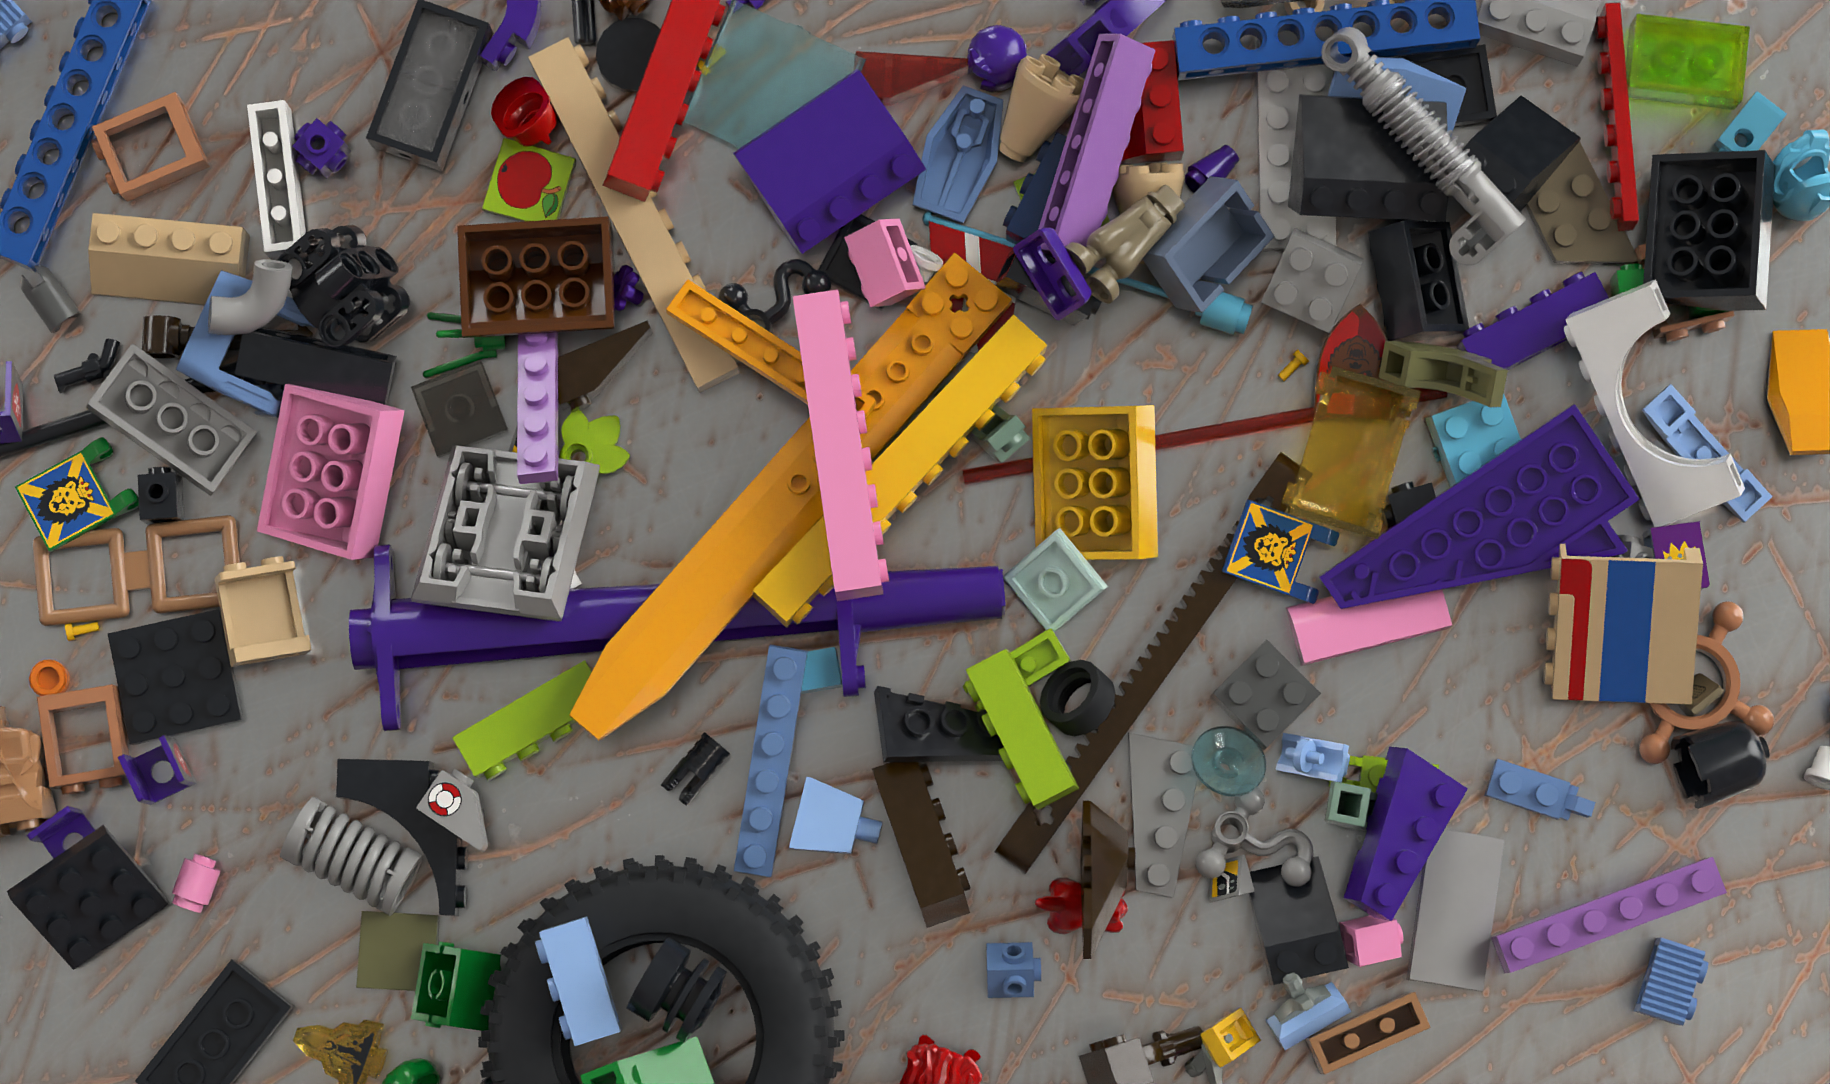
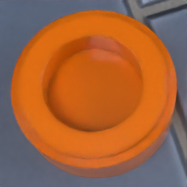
M43 660L32 668L29 682L36 694L45 696L65 692L69 686L70 676L67 668L60 662Z

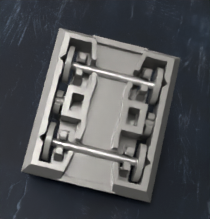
M452 446L411 601L458 609L562 621L600 465L558 458L557 481L520 484L517 477L516 452ZM480 492L486 493L484 503Z

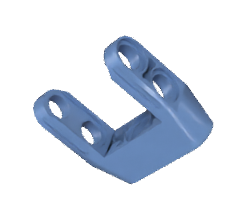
M221 270L176 370L212 390L278 418L281 402L276 400L271 392L219 370L235 335L208 334L211 296L239 297L245 294L252 284L251 280ZM287 296L284 307L278 312L277 316L299 326L316 328L299 311L294 300Z

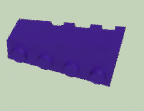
M1389 746L1385 759L1388 760L1383 778L1379 779L1375 792L1378 795L1372 815H1368L1366 821L1368 822L1363 845L1361 850L1357 851L1343 898L1374 918L1392 921L1468 788L1408 748Z

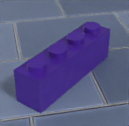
M1579 272L1562 282L1564 288L1552 294L1549 288L1529 298L1531 305L1519 311L1516 306H1512L1497 314L1495 317L1498 322L1486 328L1483 323H1479L1462 333L1464 339L1459 342L1457 348L1458 350L1492 359L1491 364L1510 370L1567 341L1564 332V326L1567 325L1565 319L1571 313L1608 299L1609 296L1596 272L1586 277L1583 272Z

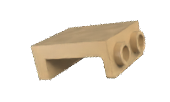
M283 556L261 560V566L247 568L245 562L223 566L224 572L219 573L214 579L231 667L306 655L312 650L309 635L304 634L293 570L296 569L294 561L284 562Z

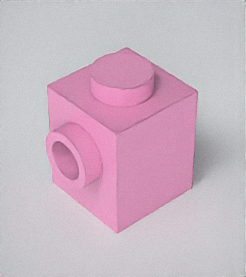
M1368 915L1339 922L1347 961L1362 967L1402 957L1400 944L1403 943V932L1396 919L1393 918L1392 921H1387Z

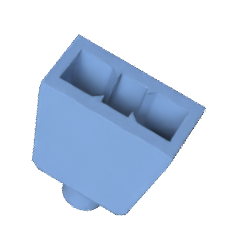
M806 777L789 848L799 851L852 854L855 839L878 843L883 822L861 817L864 800L811 777Z

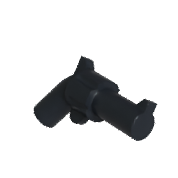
M108 338L105 340L100 358L97 354L91 353L87 358L88 360L82 362V366L54 374L59 393H64L66 386L85 380L88 383L106 379L114 366L120 342Z

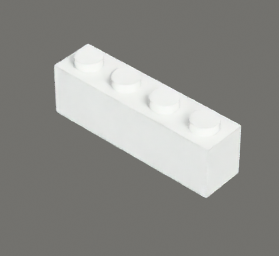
M285 100L247 105L264 253L273 260H277L281 254L306 233L298 163L295 161L297 159V152L292 147L295 143L292 111Z

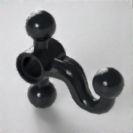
M790 259L783 262L775 271L773 287L776 303L767 311L750 309L747 305L748 293L742 285L737 283L725 285L720 290L718 298L750 320L759 319L763 321L765 329L773 334L772 325L788 312L791 305L788 279L792 274H799L803 278L802 290L805 294L830 291L831 280L824 271L815 270L808 262L801 259Z

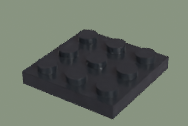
M220 609L107 633L130 745L159 740V737L163 735L173 737L244 721L234 670L230 665Z
M104 825L7 891L13 904L73 970L168 905L165 895Z

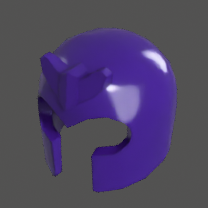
M993 25L978 31L972 38L967 53L968 74L973 71L974 74L984 78L980 89L989 92H1000L1013 86L1018 64L1021 59L1027 56V45L1022 36L1012 28Z

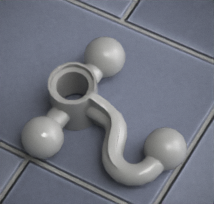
M1249 785L1240 788L1236 792V809L1222 813L1217 818L1212 831L1214 845L1211 849H1206L1197 856L1196 868L1203 877L1209 879L1217 878L1226 868V860L1224 858L1226 853H1233L1243 848L1257 856H1268L1287 844H1294L1298 848L1297 857L1287 859L1283 863L1281 875L1288 885L1298 887L1310 880V863L1314 855L1313 845L1307 835L1296 829H1284L1265 841H1260L1249 835L1247 819L1249 815L1259 813L1265 803L1262 791L1258 787ZM1226 824L1234 825L1238 828L1240 837L1232 840L1227 839L1222 835L1220 828Z

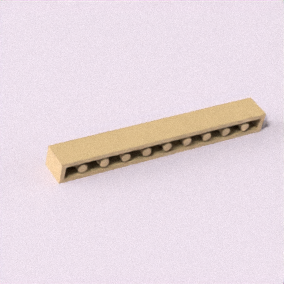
M569 37L529 56L530 63L542 87L549 95L550 102L699 393L739 374V368L736 364L740 362L738 359L683 325L666 312V308L687 279L705 291L707 290L699 274L693 277L690 275L685 264L690 262L691 259L682 241L674 243L668 232L674 226L665 208L658 211L651 199L657 196V193L650 191L646 201L643 202L602 186L620 139L618 132L622 131L623 127L614 109L609 112L606 111L601 100L607 96L598 78L595 77L590 80L584 68L590 65V62L580 44L573 47Z

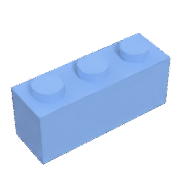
M582 917L540 931L541 940L535 941L541 963L548 962L553 977L547 979L553 1001L560 1000L565 1015L559 1017V1022L565 1040L572 1038L574 1046H578L621 1032L622 1026L588 917Z

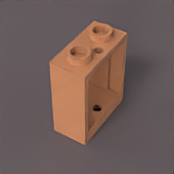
M176 92L92 126L96 136L95 139L91 140L94 151L100 161L106 160L110 172L105 174L108 185L114 195L119 193L127 202L210 167L185 105ZM168 112L186 157L127 181L109 136Z
M111 684L37 697L49 787L61 789L62 795L85 792L84 785L99 783L101 789L123 785L122 779L127 777L118 757L123 754L130 755L118 686ZM106 705L114 767L62 776L54 713Z

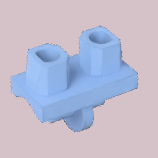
M1283 733L1282 753L1277 762L1276 770L1342 783L1343 776L1347 774L1350 755L1348 754L1349 745Z

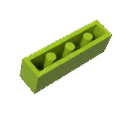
M1004 649L965 669L970 680L964 682L974 702L981 700L987 712L981 716L991 736L998 734L1004 746L998 750L1008 770L1015 768L1021 780L1015 785L1024 803L1032 802L1033 806L1039 810L1078 790L1079 787L1012 654L1007 649Z
M585 660L453 736L454 742L473 775L478 779L485 776L487 781L505 772L507 768L504 764L518 757L520 761H523L539 752L538 744L551 737L553 742H556L573 732L571 725L576 722L569 714L592 672L589 664Z

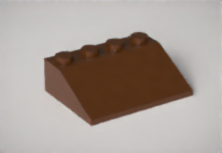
M608 216L457 226L462 338L614 329L613 235Z

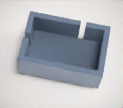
M1210 176L1184 203L1185 208L1176 215L1177 221L1171 225L1142 259L1175 308L1203 313L1224 291L1221 284L1216 283L1229 285L1275 237L1260 213L1251 210L1255 205L1239 181L1234 179Z

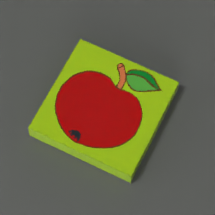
M503 138L482 210L520 222L559 219L576 164V158L535 146L526 147L517 141Z

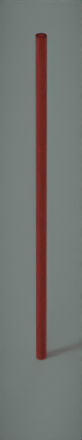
M1426 388L1391 392L1390 408L1447 398L1448 393ZM1313 406L1155 435V450L1337 418V416L1313 415ZM1033 457L962 470L964 483L966 485L1032 473Z

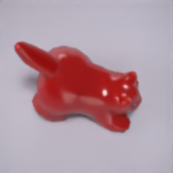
M1056 878L1049 885L1051 896L1036 899L1035 905L1044 911L1050 912V917L1047 919V925L1054 933L1065 935L1082 928L1081 884L1069 878ZM1122 897L1105 929L1106 932L1119 933L1123 929V922L1120 919L1126 915L1128 906Z

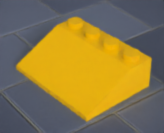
M1154 405L1032 408L1035 548L1054 531L1061 528L1086 560L1158 557Z

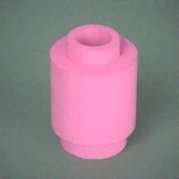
M194 854L192 860L184 858L172 893L175 894L172 903L201 913L204 905L209 904L221 872L214 868L216 861L199 854Z

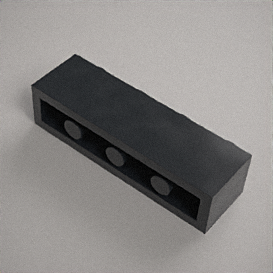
M261 327L251 333L242 334L235 375L243 376L244 381L253 385H266V382L280 384L281 389L284 390L285 384H292L385 405L389 398L397 356L349 345L331 347L326 345L321 339Z

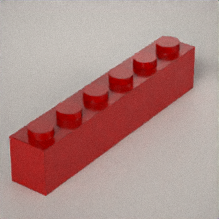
M671 0L602 186L643 202L646 201L650 191L658 192L665 174L664 171L659 170V166L663 157L670 159L677 138L671 136L674 125L682 126L689 108L688 104L683 103L687 91L694 93L702 72L695 70L699 58L706 60L714 40L707 37L711 25L719 26L726 7L719 4L720 0Z

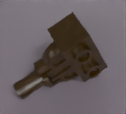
M1199 1026L1172 1034L1161 1030L1153 1033L1154 1042L1145 1045L1141 1044L1140 1038L1126 1041L1125 1035L1122 1034L1089 1044L1091 1052L1080 1055L1079 1059L1088 1084H1150L1154 1081L1149 1065L1160 1061L1163 1067L1175 1064L1178 1056L1201 1049L1203 1042L1200 1034L1203 1031Z

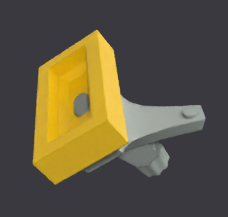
M1243 1009L1235 1010L1200 1034L1203 1042L1201 1051L1195 1058L1192 1057L1187 1061L1184 1067L1190 1077L1199 1076L1207 1069L1210 1084H1223V1066L1261 1041Z

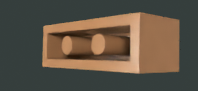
M1409 992L1309 1036L1305 1040L1320 1074L1325 1075L1431 1027L1416 993Z

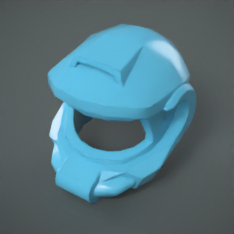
M1824 129L1806 130L1801 137L1785 146L1773 161L1775 165L1773 204L1779 213L1787 219L1810 221L1830 208V173L1827 169L1830 161V138ZM1812 156L1807 163L1793 170L1800 161Z

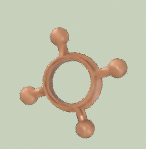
M1726 601L1718 604L1712 614L1715 625L1709 636L1697 635L1696 651L1709 656L1716 663L1722 675L1724 691L1718 703L1708 713L1694 717L1676 713L1665 703H1649L1653 711L1662 720L1655 733L1645 736L1640 743L1639 752L1646 762L1659 764L1668 758L1670 753L1668 740L1675 727L1685 730H1699L1719 723L1731 713L1743 720V723L1751 727L1758 736L1765 735L1772 729L1774 716L1767 707L1762 705L1749 707L1738 700L1741 683L1739 669L1730 652L1721 645L1727 633L1738 629L1743 622L1742 609L1736 603Z

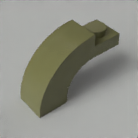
M1385 341L1379 378L1403 388L1439 390L1465 397L1488 407H1501L1508 370L1491 364L1492 359L1458 349L1414 342Z

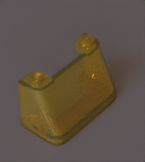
M1330 366L1328 373L1321 371L1318 377L1315 394H1319L1320 399L1295 483L1288 482L1282 504L1288 505V514L1378 539L1383 521L1380 520L1382 513L1378 511L1379 509H1385L1387 503L1385 499L1405 431L1409 428L1410 421L1405 419L1410 417L1412 409L1416 410L1421 391Z

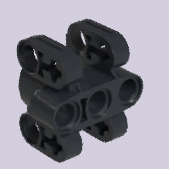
M355 225L338 226L333 230L328 228L312 229L306 232L277 259L288 263L292 258H295L301 263L302 273L298 279L291 278L289 290L299 311L319 330L322 341L331 347L345 346L354 340L368 342L379 338L407 313L410 306V298L407 291L401 286L392 285L390 279L398 273V266L395 260L387 251L380 247L366 246L367 242L364 232ZM350 235L352 240L349 242V246L351 248L341 247L345 243L344 236ZM394 295L396 299L392 303L394 308L384 310V306L389 301L387 296ZM335 319L337 324L341 325L346 332L341 340L336 339L331 333V324ZM372 326L370 333L368 335H363V333Z

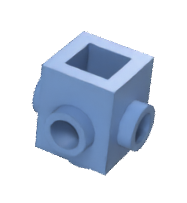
M986 943L988 998L1034 997V981H1041V958H1033V943Z

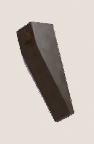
M1083 801L1080 866L1083 959L1092 958L1127 887L1128 870H1135L1136 859L1135 847H1128V832L1091 801Z

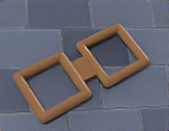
M231 515L149 524L145 530L147 550L126 553L124 550L123 532L119 528L91 530L58 549L109 544L114 603L54 610L49 550L42 537H36L33 540V555L40 623L44 626L124 618L130 612L128 592L150 589L152 608L156 613L220 607L217 592L167 597L161 538L221 531L225 566L240 563L235 518Z

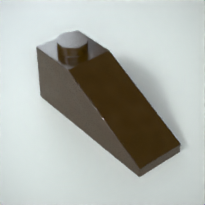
M648 320L558 357V403L562 410L569 408L571 412H575L592 404L590 399L597 397L653 334Z

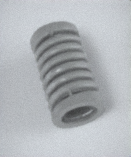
M311 797L294 821L283 843L280 858L295 866L302 865L303 869L308 873L315 871L319 879L328 878L331 885H341L342 890L346 893L354 891L357 899L364 900L367 898L370 906L376 907V909L391 916L402 902L415 879L422 863L423 855L406 847L390 870L401 848V844L398 841H391L372 873L388 842V837L385 834H379L372 843L364 861L359 866L362 857L375 836L374 828L366 827L346 860L362 829V823L359 820L352 821L344 833L349 823V816L345 813L338 815L324 843L319 848L336 810L332 806H327L326 803L316 797ZM317 812H320L322 815L319 818L315 829H313L310 826ZM344 833V835H343V837H342V839H341V841H340V843H339V845H338L336 851L333 853V850H334L335 846L337 845V843H338V841L340 840L342 834ZM306 838L308 841L306 845L303 847Z

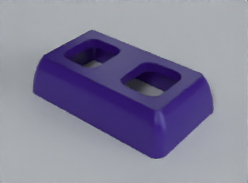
M1039 229L1013 247L1014 253L1056 320L1059 321L1090 299L1092 290L1054 229ZM1044 242L1057 261L1054 264L1049 263L1041 250V245ZM1064 275L1077 294L1074 297L1067 293L1061 283V277Z

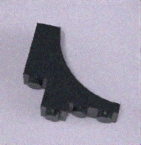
M338 759L336 797L369 804L399 822L419 844L429 862L437 886L439 915L459 916V908H465L466 885H460L461 870L467 869L468 849L467 847H461L463 839L416 809L440 773L439 770H434V763L431 761ZM481 809L484 820V809Z

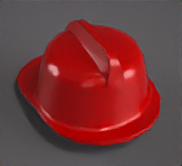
M522 77L513 80L497 94L492 104V119L505 137L512 138L526 147L533 146L540 141L547 145L552 143L549 134L556 126L558 120L557 113L550 102L549 95L535 78Z

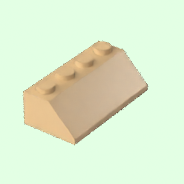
M93 213L88 247L91 294L205 305L221 270L245 278L250 235L243 227Z

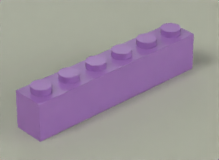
M1099 34L1039 225V229H1054L1064 246L1071 242L1086 246L1089 235L1100 228L1108 213L1107 205L1112 189L1119 177L1120 163L1124 151L1130 142V131L1134 118L1141 106L1142 92L1146 80L1152 71V60L1156 50L1122 34ZM1044 242L1041 245L1042 252L1053 257L1052 253L1050 252L1049 248Z
M1708 857L1491 937L1504 973H1512L1727 892L1714 858Z

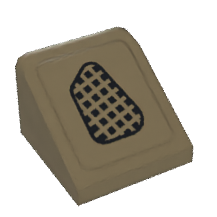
M1698 673L1694 676L1692 704L1677 705L1686 716L1693 717L1721 696L1724 690L1705 675Z

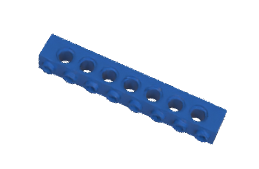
M88 0L90 7L85 18L81 17L78 20L74 29L73 37L76 39L70 52L66 51L60 61L59 72H61L58 82L56 86L52 85L44 100L46 110L41 120H36L32 126L29 137L32 142L27 154H22L17 161L15 167L17 177L12 189L8 188L1 199L0 208L3 210L0 215V259L36 272L35 265H39L95 134L92 126L99 124L151 0ZM106 14H118V19L113 26L102 27V19ZM97 46L103 47V54L100 59L93 62L87 61V54L92 48ZM82 80L88 81L89 86L84 94L80 96L73 95L72 90L77 82ZM68 114L74 115V122L70 128L66 130L58 129V122L61 117ZM50 149H59L57 161L52 164H44L43 158L45 153ZM36 183H44L45 189L43 194L39 198L30 199V188ZM22 217H29L30 225L28 229L23 233H15L14 225L16 221Z
M1373 0L1367 3V7L1352 8V4L1343 3L1331 6L1330 11L1315 12L1314 8L1308 7L1293 10L1292 15L1278 16L1277 12H1263L1256 14L1255 19L1241 21L1239 16H1226L1217 20L1218 23L1203 25L1201 20H1190L1182 22L1180 27L1174 28L1172 36L1175 43L1178 80L1325 64L1321 54L1325 41L1320 40L1315 33V30L1319 27H1328L1335 33L1345 27L1353 28V25L1356 23L1368 24L1372 29V35L1365 38L1367 39L1368 47L1372 50L1369 53L1371 57L1374 54L1377 57H1394L1476 48L1481 39L1476 0H1404L1403 3L1390 4L1389 0ZM1433 14L1443 16L1447 22V27L1443 29L1433 28L1429 24L1428 17ZM1396 18L1403 19L1409 24L1410 30L1406 33H1398L1392 29L1390 21ZM1282 31H1291L1297 36L1298 42L1291 46L1284 45L1278 39V34ZM1245 35H1253L1259 39L1261 46L1255 50H1249L1243 47L1240 39ZM1209 39L1218 40L1222 44L1223 50L1218 54H1210L1204 49L1203 43ZM1338 41L1337 46L1340 54L1344 57H1351L1352 50L1346 42Z

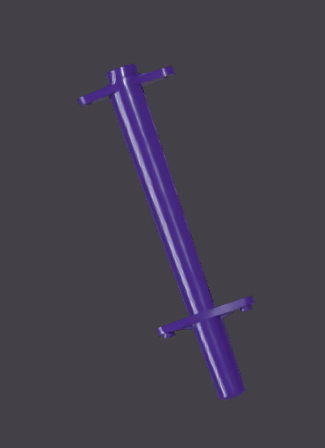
M390 544L375 545L374 592L371 608L350 610L349 641L354 670L376 669L383 730H400V669L603 651L606 644L660 584L570 589L562 621L412 602L411 598L396 599L392 547ZM998 566L888 571L889 582H882V595L837 601L833 587L825 596L820 593L817 594L809 603L813 609L799 624L792 621L787 627L752 597L714 641L839 630L843 697L859 696L858 689L866 688L864 665H856L861 632L1002 619L1006 608L1003 569H999Z

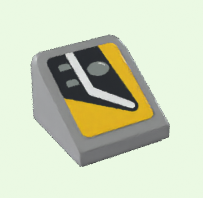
M1245 854L1225 859L1226 868L1219 877L1210 879V903L1255 892Z

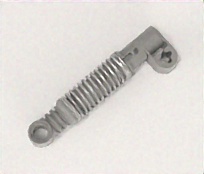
M1352 27L1338 30L1322 46L1321 54L1324 63L1330 69L1340 72L1342 76L1348 74L1350 76L1347 79L1349 83L1354 80L1356 84L1353 88L1355 90L1359 88L1363 90L1360 93L1363 97L1362 104L1366 110H1369V113H1372V116H1376L1381 111H1384L1379 117L1378 123L1385 121L1384 129L1389 127L1392 129L1389 135L1397 134L1395 142L1402 140L1401 148L1408 146L1407 154L1413 152L1415 154L1413 161L1420 160L1418 167L1425 165L1424 173H1432L1430 180L1438 179L1436 182L1438 189H1441L1446 196H1453L1472 216L1451 237L1449 248L1453 258L1460 264L1475 265L1511 235L1526 218L1481 170L1482 163L1478 158H1475V155L1470 157L1467 155L1470 149L1463 151L1464 143H1456L1458 136L1452 138L1450 136L1452 130L1447 132L1444 130L1447 124H1439L1441 117L1434 119L1435 111L1428 112L1429 105H1421L1423 98L1418 100L1415 98L1418 92L1408 94L1412 86H1407L1402 90L1406 79H1403V76L1398 72H1391L1388 68L1384 71L1382 67L1385 64L1382 61L1378 64L1375 62L1378 57L1375 54L1372 57L1369 55L1372 50L1368 47L1364 34ZM1338 41L1346 42L1352 50L1351 57H1344L1340 54L1337 46ZM1483 228L1487 234L1476 245L1470 247L1467 241Z

